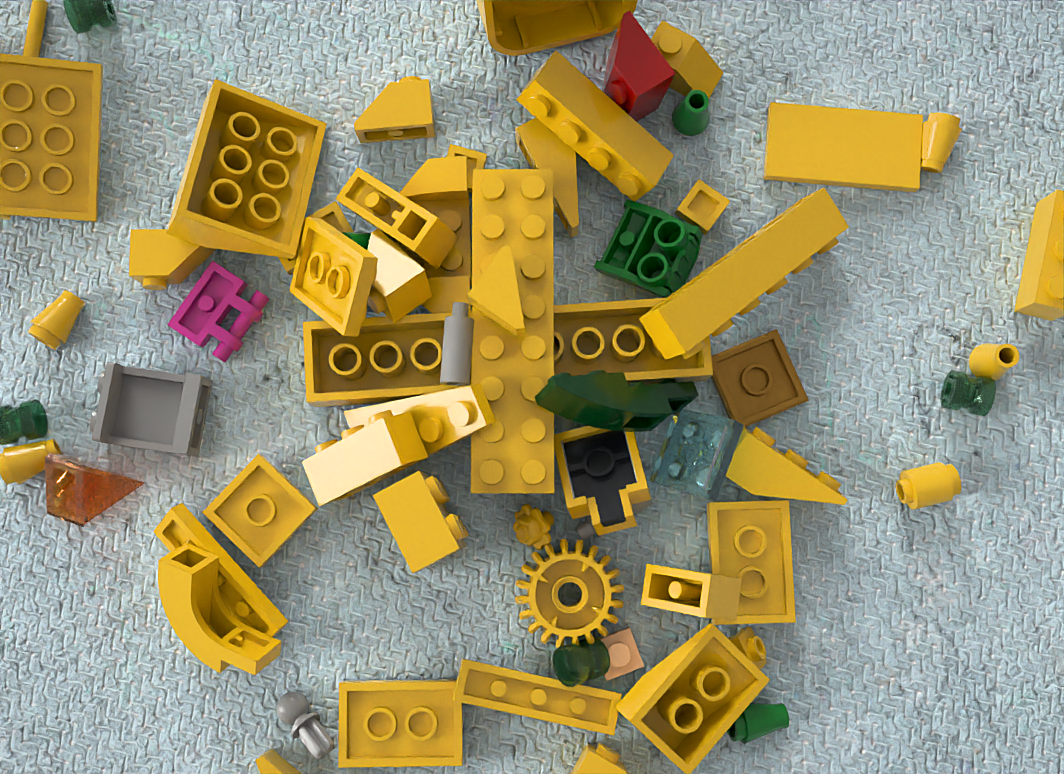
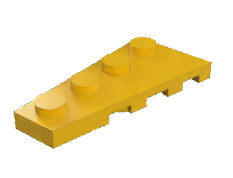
M481 384L343 411L350 428L358 425H364V427L370 425L368 418L385 410H391L393 415L410 412L428 457L496 423Z

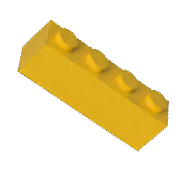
M557 50L537 70L516 99L533 116L553 131L561 141L569 145L591 167L600 172L621 193L634 202L657 185L674 156Z

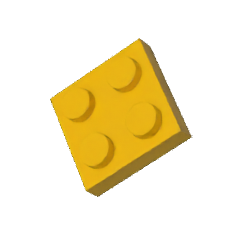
M258 454L202 513L247 557L261 568L266 565L319 508L262 454Z

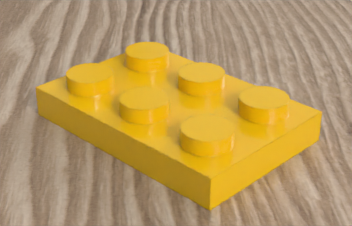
M307 217L289 291L343 336L358 337L361 324L367 314V301L371 285L377 276L378 258L324 220Z
M789 500L706 503L710 574L742 579L736 621L712 619V624L796 623Z
M457 679L341 681L339 683L338 768L462 766L463 703L452 700Z

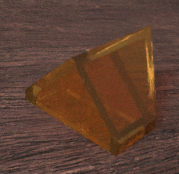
M49 453L45 457L47 514L84 527L87 522L144 484L142 481L73 456Z

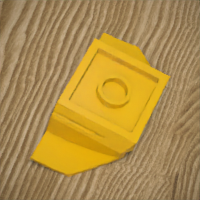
M467 156L431 158L418 169L399 193L438 217L460 238L437 270L394 240L393 242L425 269L432 297L421 304L431 313L452 312L454 302H463L469 304V311H471V304L467 296L470 286H472Z

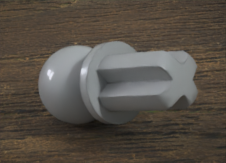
M294 691L288 692L278 700L276 706L278 718L285 724L294 725L290 734L293 738H300L315 759L320 760L334 749V741L319 723L320 715L317 712L308 714L309 703L303 694Z

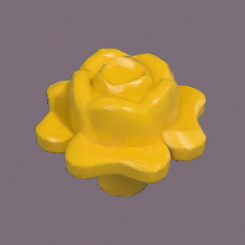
M527 503L522 506L520 511L515 512L516 521L513 524V530L516 532V538L520 543L526 544L529 547L534 546L536 550L540 551L544 548L545 544L551 542L549 531L551 529L550 526L554 524V517L550 512L544 511L541 513L539 508L535 507L532 509Z

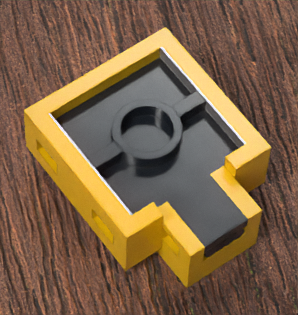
M585 426L554 434L556 459L567 509L572 519L591 515L592 524L598 536L637 526L632 504L651 500L635 433Z

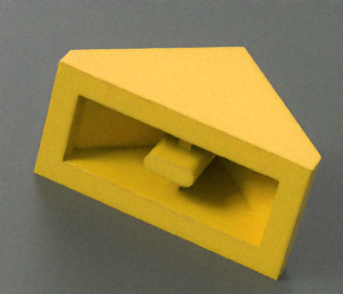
M511 245L503 246L467 296L471 305L517 337L525 336Z

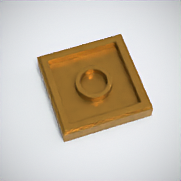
M777 329L711 356L713 368L711 379L734 431H738L742 425L744 427L750 426L809 401Z

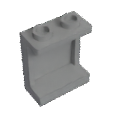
M107 362L105 371L101 372L98 379V392L100 394L98 408L92 413L90 419V431L93 433L92 441L199 457L213 380L202 375L189 373L181 375Z

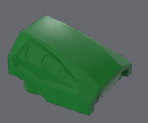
M627 199L624 204L625 212L601 260L596 261L594 268L608 277L642 288L661 298H667L685 285L699 255L702 232L699 227L681 221L660 209Z

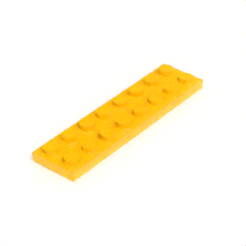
M473 169L472 287L503 246L511 245L525 326V336H515L472 305L474 330L471 357V385L481 384L496 423L471 435V494H554V413L537 405L535 396L548 384V379L554 376L553 169Z

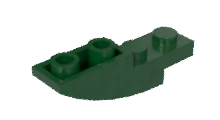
M596 370L586 375L571 376L568 372L554 375L548 379V384L535 396L537 405L577 423L612 431L643 432L652 431L671 414L680 412L699 394L693 381L676 383L674 379H668L653 385H644L643 382H634L628 385L623 372L606 373L604 370Z

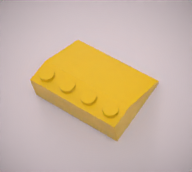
M215 79L202 107L166 234L207 248L293 259L296 256L327 123Z

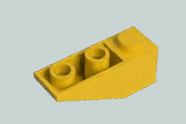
M742 425L715 462L721 474L753 495L845 505L848 501L838 490L842 485L840 482L822 470L817 476L805 467L809 463L806 459L791 449H788L784 454L775 448L773 444L776 439L757 426L753 431H750Z

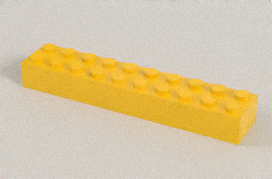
M666 298L554 305V375L565 372L570 373L571 376L586 375L596 370H604L606 373L623 372L628 385L634 382L653 385L668 379H674L676 383L706 381L713 375L710 335L702 340L705 347L695 355L684 359L682 355H678L665 360L639 318ZM468 311L469 318H472V311ZM452 312L405 315L395 323L387 316L365 318L361 324L358 337L343 336L325 320L303 322L306 402L314 407L385 403L465 387L440 383L445 317L452 316Z

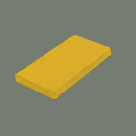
M770 102L767 113L763 180L916 192L920 189L923 115Z

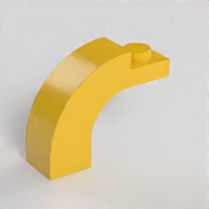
M185 543L158 560V587L165 614L177 636L200 661L219 673L228 666L233 665L252 675H256L280 656L282 641L243 624L226 607L218 587L219 556L192 544Z

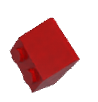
M628 11L622 16L608 55L602 91L637 122L659 108L676 73L631 11Z

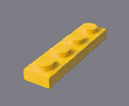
M183 503L169 510L153 531L155 535L171 552L183 544L189 543L219 556L218 587L228 610L243 624L274 638L289 621Z
M462 658L452 700L614 735L619 712L615 707L621 701L622 694Z

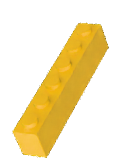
M823 187L794 203L641 316L639 320L665 360L678 355H682L684 359H687L705 347L702 340L711 334L712 337H715L729 329L734 324L731 320L734 315L739 313L742 316L760 305L761 301L758 298L764 292L769 295L787 284L786 275L790 272L793 275L809 267L814 262L811 258L812 255L816 252L818 255L823 254L839 243L836 237L849 226Z

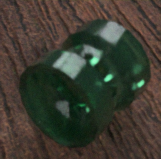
M63 0L67 18L77 34L90 32L93 25L107 28L117 24L116 13L111 0Z
M951 370L947 374L942 386L941 406L944 409L954 411L961 408L967 409L972 415L984 417L992 408L996 384L992 378L978 376L974 379L969 378L965 372Z
M39 400L23 401L17 407L8 404L0 406V445L14 444L24 437L29 440L44 438L47 435V415Z
M594 637L595 641L593 644L588 643L586 638L579 640L580 645L570 643L560 646L554 651L553 669L558 680L563 685L574 687L584 683L587 679H596L608 672L610 667L609 652L599 638Z

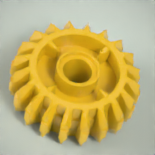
M561 539L559 544L561 552L554 553L552 545L548 543L544 547L549 556L544 560L537 552L531 554L532 559L538 564L535 569L523 564L521 570L531 577L529 581L523 579L516 581L517 587L527 589V595L516 596L515 602L517 604H529V608L522 610L519 613V617L523 620L533 615L535 620L529 625L528 631L532 634L542 626L545 629L540 638L542 643L546 644L551 635L555 634L557 635L556 648L562 649L565 637H571L573 650H578L580 645L578 636L585 635L587 643L592 646L595 644V639L591 631L597 628L603 637L609 634L606 627L601 624L605 618L614 624L618 622V617L610 613L609 609L610 606L623 608L624 602L619 599H612V593L624 591V585H611L610 579L620 575L619 569L614 568L607 572L604 570V567L611 561L609 555L603 556L598 562L594 560L599 549L596 545H592L586 555L581 553L583 549L582 540H576L574 551H568L567 540ZM567 582L577 584L581 590L579 600L572 605L563 604L558 599L559 588Z

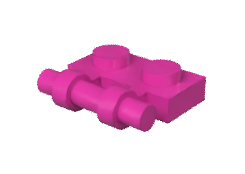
M212 260L167 325L202 348L214 336L221 342L212 355L226 363L234 350L238 352L244 344L241 339L253 322L258 323L264 315L262 309L270 298L258 290L255 291L248 302L240 298L248 284ZM232 307H234L241 313L230 329L226 331L220 325Z

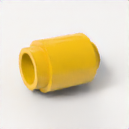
M941 462L902 471L899 480L896 481L895 488L901 503L907 504L909 508L915 510L951 501L955 495L961 493L962 485L958 471L952 464L944 465Z

